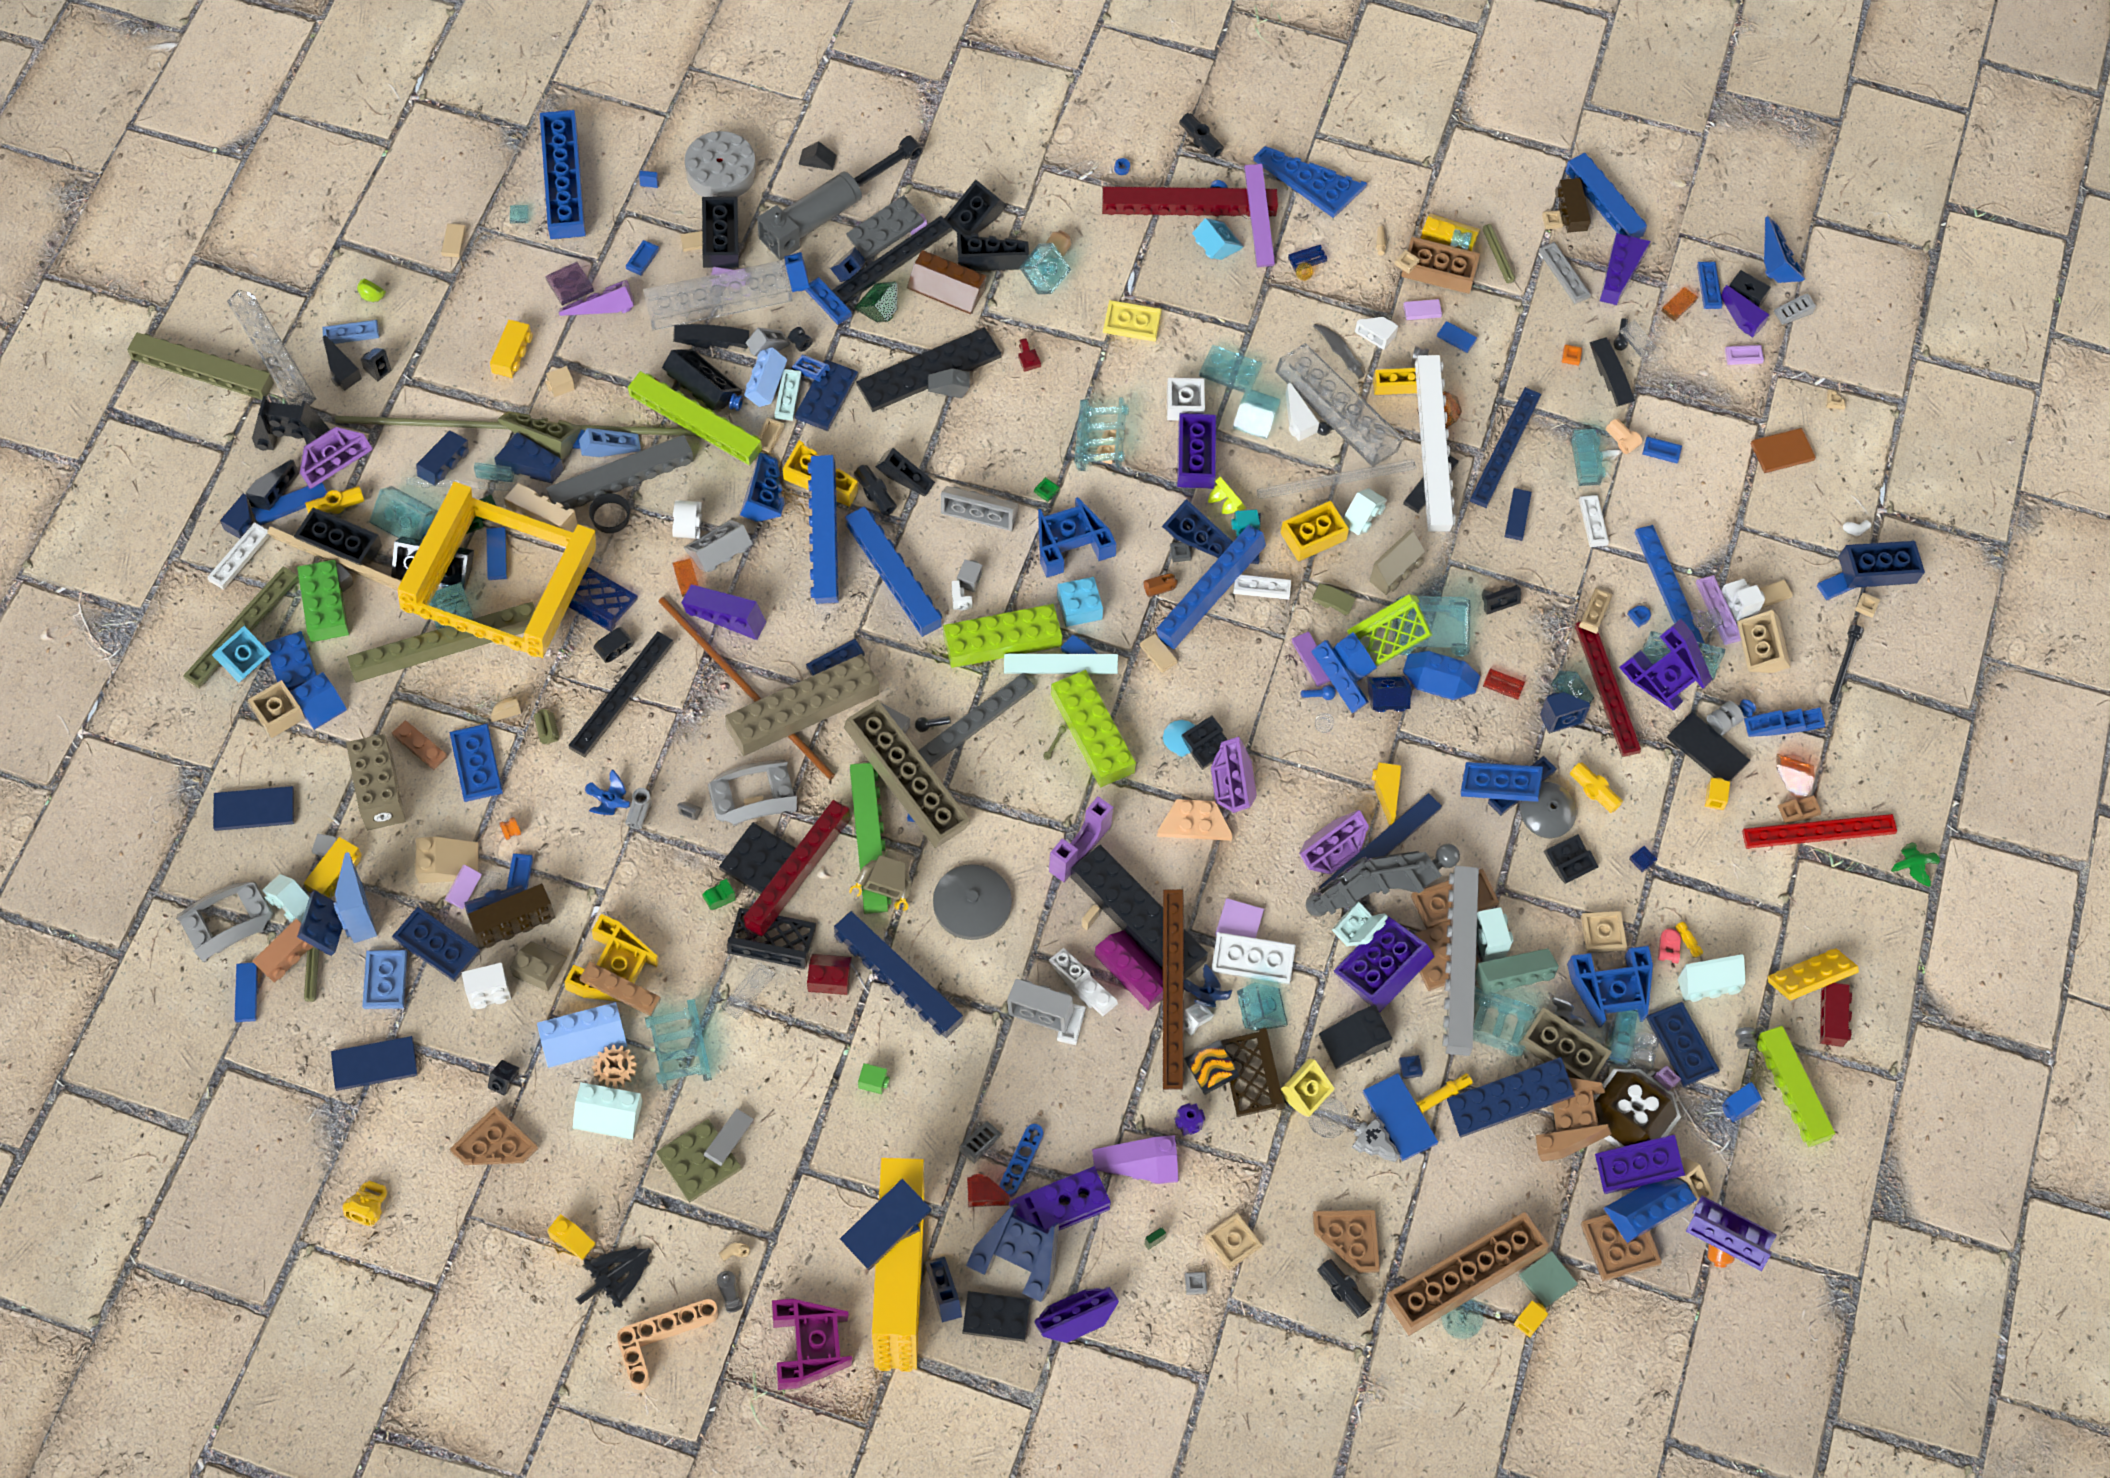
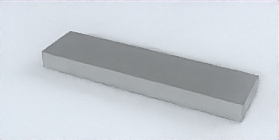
M1555 242L1539 248L1540 255L1574 304L1590 298L1591 294Z

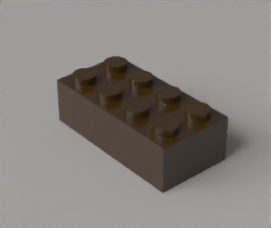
M542 883L467 914L481 949L490 948L499 941L512 939L518 933L529 932L535 926L548 924L552 919H555L552 904Z

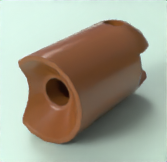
M1168 573L1144 580L1143 584L1147 596L1152 597L1174 590L1178 585V580L1175 579V575Z

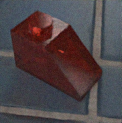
M974 1174L971 1177H967L968 1207L1009 1206V1195L988 1176Z

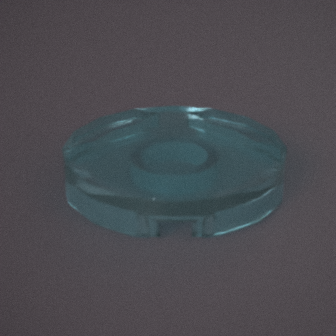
M1469 1300L1441 1317L1443 1328L1449 1335L1464 1340L1472 1338L1479 1332L1483 1324V1315L1479 1306L1473 1303L1474 1301Z

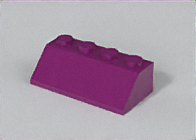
M1124 930L1110 934L1095 947V957L1148 1011L1163 999V970Z

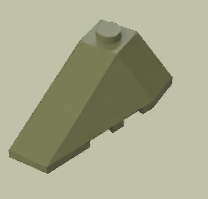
M508 411L498 418V422L516 434L518 432L561 460L571 453L581 431L580 426L559 420L558 423L548 421V418L545 417L533 419L531 415Z

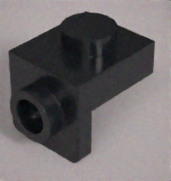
M501 1060L490 1072L488 1089L505 1096L508 1092L509 1084L519 1074L520 1067Z

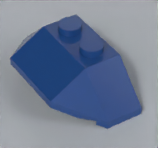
M1431 651L1408 654L1403 673L1417 690L1450 700H1457L1470 694H1475L1480 680V675L1465 661Z

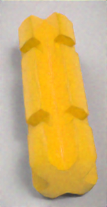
M1678 923L1675 929L1681 934L1680 937L1687 948L1691 949L1690 953L1695 958L1701 956L1703 950L1698 946V942L1691 931L1688 930L1686 923Z

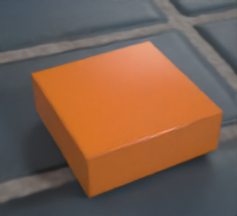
M1564 345L1561 362L1579 366L1582 348Z

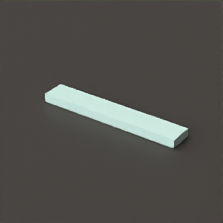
M1004 654V674H1076L1084 670L1088 674H1118V654Z

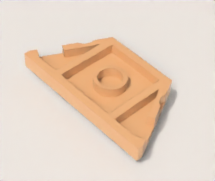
M1176 799L1157 832V837L1232 841V833L1215 801Z

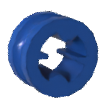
M1125 158L1116 160L1114 166L1115 173L1118 175L1128 174L1130 162Z
M734 393L730 399L729 409L735 408L739 412L743 404V396H737Z
M1746 699L1741 700L1740 705H1738L1743 716L1747 718L1752 717L1753 712L1756 710L1755 704Z

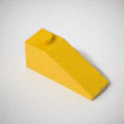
M1378 762L1377 769L1372 771L1371 780L1375 781V792L1389 825H1392L1396 817L1401 766Z

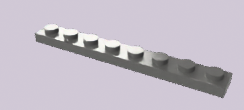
M1022 673L919 749V754L929 767L933 766L1035 690V686Z

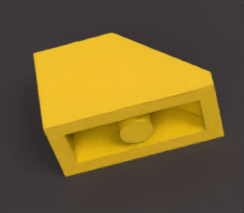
M561 1214L547 1230L551 1239L582 1261L596 1245L576 1224Z

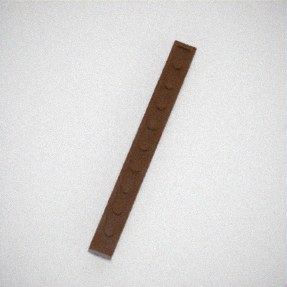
M1167 889L1163 890V1090H1183L1184 890Z

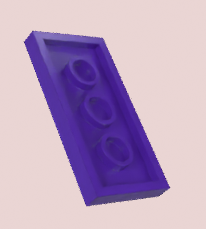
M1675 1135L1595 1154L1604 1194L1685 1176Z

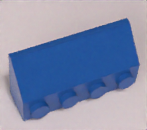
M1672 1178L1643 1185L1609 1204L1604 1210L1625 1241L1629 1243L1687 1209L1697 1198L1684 1181Z

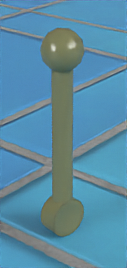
M1064 726L1059 727V732L1048 752L1044 753L1043 757L1045 760L1051 759V752L1062 733L1066 731Z

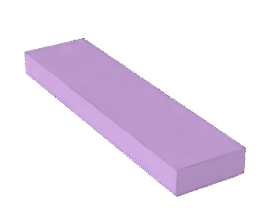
M1715 576L1697 579L1696 585L1724 645L1741 641L1739 628Z

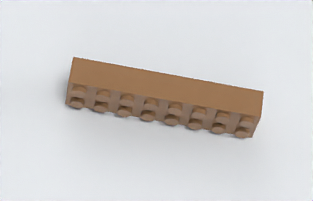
M1526 1212L1387 1293L1386 1304L1408 1336L1544 1256L1547 1253L1549 1244Z

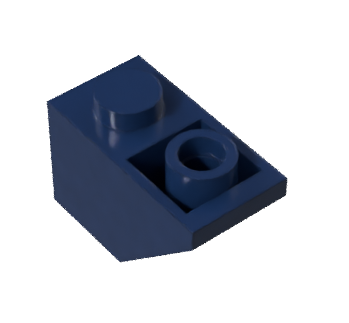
M853 247L830 269L838 280L843 282L856 274L863 267L866 260L857 248Z

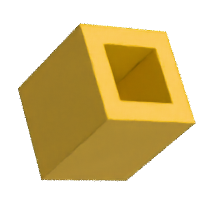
M1722 778L1710 779L1706 789L1705 807L1724 810L1728 803L1730 781H1725Z
M1531 1301L1517 1318L1514 1325L1531 1338L1544 1322L1548 1313L1543 1305Z

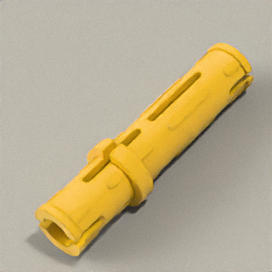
M1464 1073V1075L1454 1081L1446 1082L1445 1086L1415 1103L1423 1114L1452 1095H1458L1459 1091L1472 1085L1471 1077Z

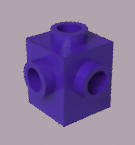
M1187 1103L1177 1109L1174 1120L1183 1136L1191 1135L1202 1130L1205 1115L1203 1110L1198 1108L1197 1103L1193 1105Z

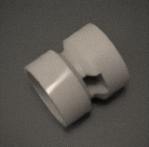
M1727 701L1719 707V710L1717 709L1707 716L1708 725L1721 736L1744 719L1741 709L1732 701Z

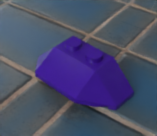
M1105 1287L1104 1289H1085L1047 1306L1040 1316L1035 1319L1034 1323L1042 1337L1068 1343L1105 1326L1119 1301L1110 1287Z

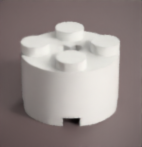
M675 500L673 537L700 539V528L697 527H700L702 523V514H700L702 502Z

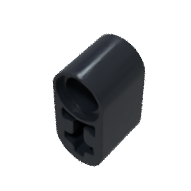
M618 627L598 640L593 649L605 663H609L633 646L634 641L622 627Z

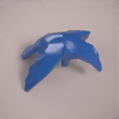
M611 769L609 779L611 785L608 791L598 788L593 782L585 786L586 793L601 802L600 806L590 808V812L601 815H614L616 807L625 809L630 807V802L621 798L626 794V789L614 769Z

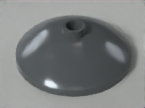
M1541 782L1538 802H1520V814L1524 824L1531 832L1540 837L1550 839L1563 836L1575 823L1577 815L1575 801L1565 788L1556 783ZM1550 804H1553L1555 806V809H1552L1550 807Z

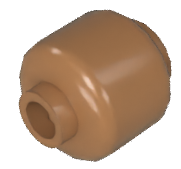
M1061 230L1052 232L1045 244L1048 250L1047 253L1054 258L1065 256L1071 246L1070 236Z

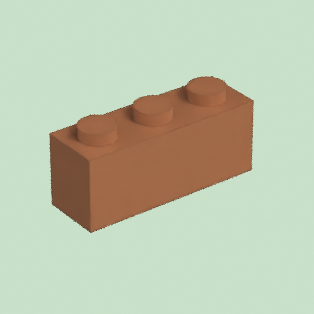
M297 918L252 961L274 983L281 979L285 972L292 965L296 964L308 950L313 948L312 945L297 937L301 925Z

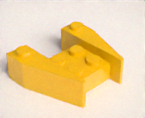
M600 914L592 929V936L594 940L605 944L606 947L596 965L632 983H635L645 962L655 967L658 966V956L619 921ZM576 965L572 966L564 981L567 991L583 998L621 1002L581 982L580 976L585 969Z

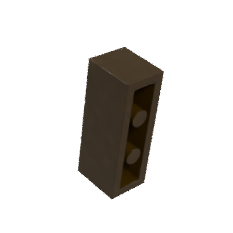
M1581 179L1560 180L1558 187L1555 188L1556 198H1559V210L1563 214V226H1566L1567 233L1588 231L1591 219Z

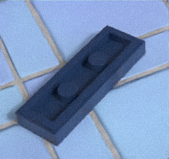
M1513 489L1505 538L1523 540L1531 491Z
M853 639L807 663L806 668L814 676L860 654L865 656V652L857 640Z

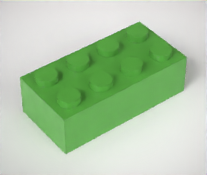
M335 560L297 567L306 628L311 642L349 635L343 593L339 583Z

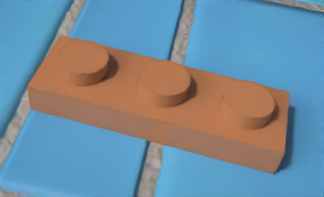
M406 720L392 732L394 738L432 770H435L447 758L445 752Z

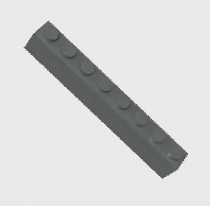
M681 435L546 487L548 498L554 505L557 502L562 504L565 510L583 506L600 495L617 493L626 487L635 486L639 482L671 472L675 468L687 466L694 462L693 453L685 436Z

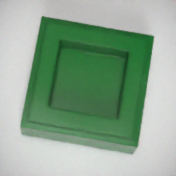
M1045 477L1034 488V493L1049 502L1058 493L1060 487Z

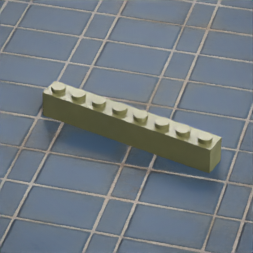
M137 332L127 348L131 360L262 400L263 396L267 397L274 384L271 374L266 370H257L249 365H241L230 359L225 360L214 354L209 355L198 349L186 348L182 344L170 343L165 339H157L149 334Z

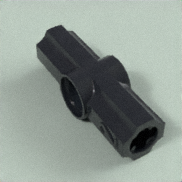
M1191 113L1183 115L1179 124L1193 138L1194 144L1202 147L1211 157L1216 158L1224 150V146L1210 133V128L1206 124H1201Z
M868 465L859 466L854 471V476L862 485L868 500L873 501L883 515L888 516L892 514L897 505L888 494L884 482L880 478L877 479Z
M1332 1259L1325 1261L1317 1269V1272L1330 1286L1335 1298L1340 1302H1344L1357 1319L1371 1309V1304L1359 1292L1355 1281L1349 1275H1345Z

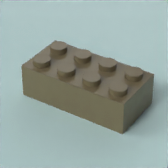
M1544 1007L1537 1013L1518 1045L1545 1063L1561 1057L1569 1078L1588 1081L1595 1080L1611 1054L1610 1050Z

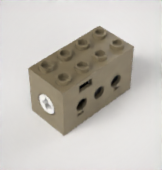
M380 734L346 742L358 808L367 831L406 822L393 754L386 735Z

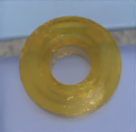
M1301 263L1297 266L1296 276L1298 279L1306 281L1312 277L1313 268L1310 264Z

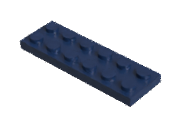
M1560 1057L1447 1098V1102L1458 1134L1462 1138L1573 1098L1576 1095L1563 1060Z

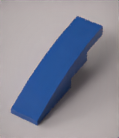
M1821 707L1806 711L1797 709L1782 713V710L1744 718L1748 737L1790 734L1825 727Z

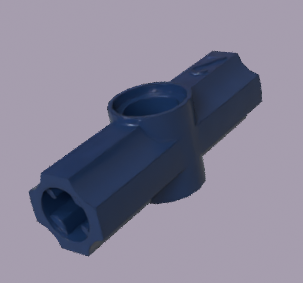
M519 885L502 891L495 889L487 892L483 897L464 902L466 913H471L522 892L524 887Z

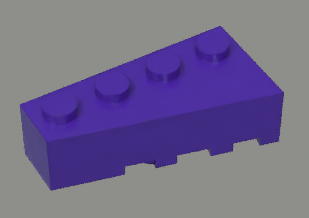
M1616 233L1600 296L1601 302L1613 305L1618 304L1642 259L1645 257L1651 241Z
M692 584L681 602L687 614L758 640L767 623L756 601Z

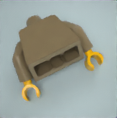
M887 850L885 856H878L876 860H871L861 869L855 880L857 883L850 887L849 893L851 894L852 889L856 887L859 889L856 897L860 896L862 892L861 886L864 885L863 889L897 899L894 904L897 910L899 909V904L903 902V911H906L908 909L906 899L909 898L912 882L908 872L905 870V864L896 860L897 852Z

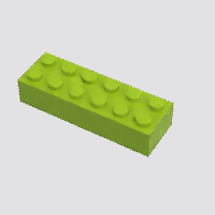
M1054 604L943 625V638L951 668L1002 659L1004 654H1027L1062 646V633Z
M1081 671L1052 683L1051 696L1099 787L1101 788L1134 774L1136 762L1087 671Z

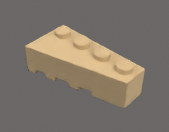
M517 483L504 498L506 509L570 532H574L577 526L574 510L570 508L565 510L563 505L558 502L554 505L548 497L543 495L540 498L536 491L520 483Z

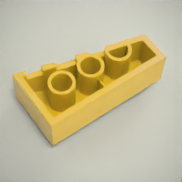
M799 440L783 467L784 480L809 490L808 480H811V474L808 473V463H811V456H819L817 452L812 448L809 449ZM836 468V501L850 507L858 494V481L840 468Z

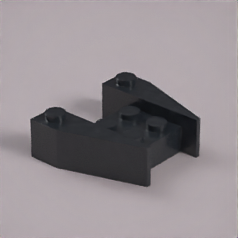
M263 396L252 440L255 448L263 451L274 450L277 437L282 436L296 439L304 438L307 445L328 432L330 428L306 401H303L301 406L268 402L266 396Z

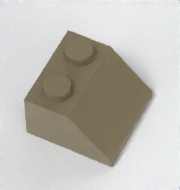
M531 941L519 950L510 966L513 977L548 992L567 956Z

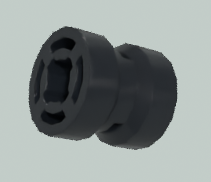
M799 326L794 328L788 335L789 341L795 344V347L800 352L807 350L813 343V339L806 335L803 328Z

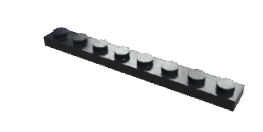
M939 216L831 291L844 304L848 303L921 253L922 250H925L950 233L952 226L942 216Z
M659 631L656 632L568 745L569 749L584 758L588 755L674 644L671 638Z

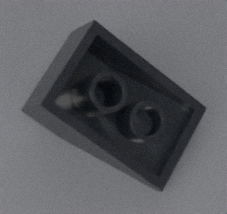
M975 179L944 219L956 232L962 231L965 235H971V233L978 234L995 221L1007 205Z
M1376 1005L1360 1010L1319 1033V1037L1335 1069L1388 1049L1393 1040Z

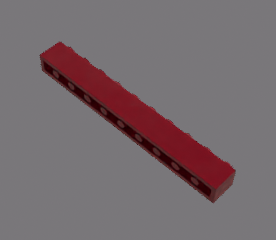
M1102 187V214L1250 217L1247 188ZM1265 189L1269 217L1276 216L1278 209L1277 189Z

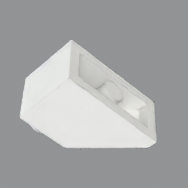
M1384 317L1360 319L1356 323L1355 333L1385 350L1396 337L1398 325Z

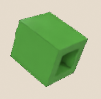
M863 1063L858 1080V1088L882 1095L883 1089L888 1088L890 1077L887 1076V1069Z

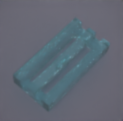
M475 463L474 465L476 478L513 482L512 467Z

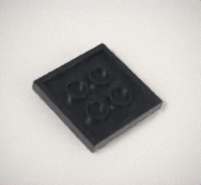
M752 822L720 864L719 870L761 895L796 848Z

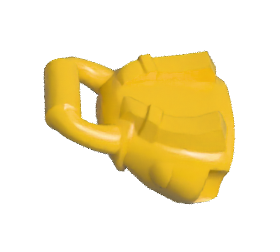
M373 1181L363 1183L358 1191H356V1194L343 1202L344 1216L362 1225H375L382 1214L381 1204L387 1196L386 1187ZM365 1188L381 1193V1195L377 1196L367 1192Z

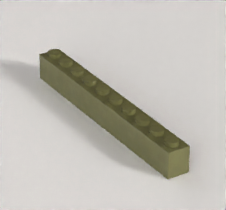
M532 601L471 620L512 635H519L525 632L535 607ZM447 626L349 655L347 658L352 675L357 683L492 643V640L478 638L472 633L461 632L454 627Z

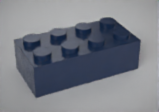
M1915 541L1846 545L1838 556L1848 588L1917 584L1925 573Z

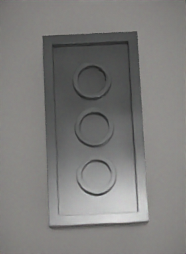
M903 195L847 232L846 236L864 259L868 261L923 224L924 220Z

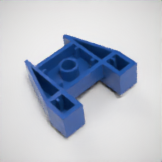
M1078 497L1075 498V507L1045 517L1041 509H1038L1040 565L1046 578L1064 573V559L1061 553L1091 544L1098 561L1116 556V542L1110 529Z
M1649 946L1629 948L1624 956L1627 968L1595 972L1591 953L1570 957L1567 967L1571 983L1598 1028L1603 1026L1606 1021L1605 1014L1637 1010L1640 1022H1643L1648 1015L1653 970Z

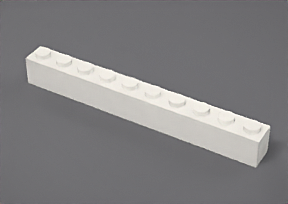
M1418 355L1415 361L1427 527L1428 532L1450 531L1452 526L1455 525V514H1452L1454 498L1451 497L1450 492L1453 488V482L1449 480V474H1451V463H1448L1450 447L1446 443L1449 436L1448 429H1445V423H1447V412H1444L1446 396L1442 393L1445 385L1444 379H1441L1443 362H1440V355Z

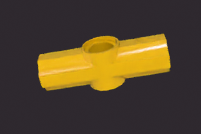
M356 486L340 492L336 490L329 491L325 497L305 502L308 513L314 507L326 513L339 514L344 508L365 501L360 487Z
M1583 762L1578 763L1570 771V775L1583 787L1585 794L1592 800L1596 799L1610 813L1615 812L1623 803V800L1609 788L1607 780L1601 775L1596 776Z

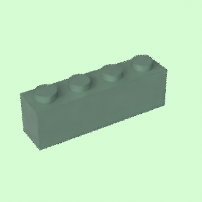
M1547 948L1478 963L1475 979L1484 994L1495 993L1504 989H1514L1522 985L1550 981L1554 979L1559 965Z

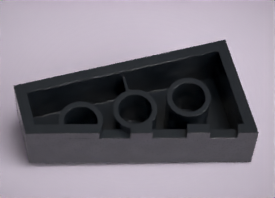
M957 231L958 264L973 271L1029 269L1028 241L1009 238L999 240L996 236L986 238L979 237V234L975 233L965 235L962 231Z

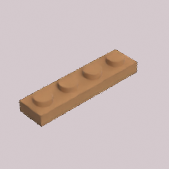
M592 962L588 963L580 976L581 982L649 1016H652L661 1000L660 996Z

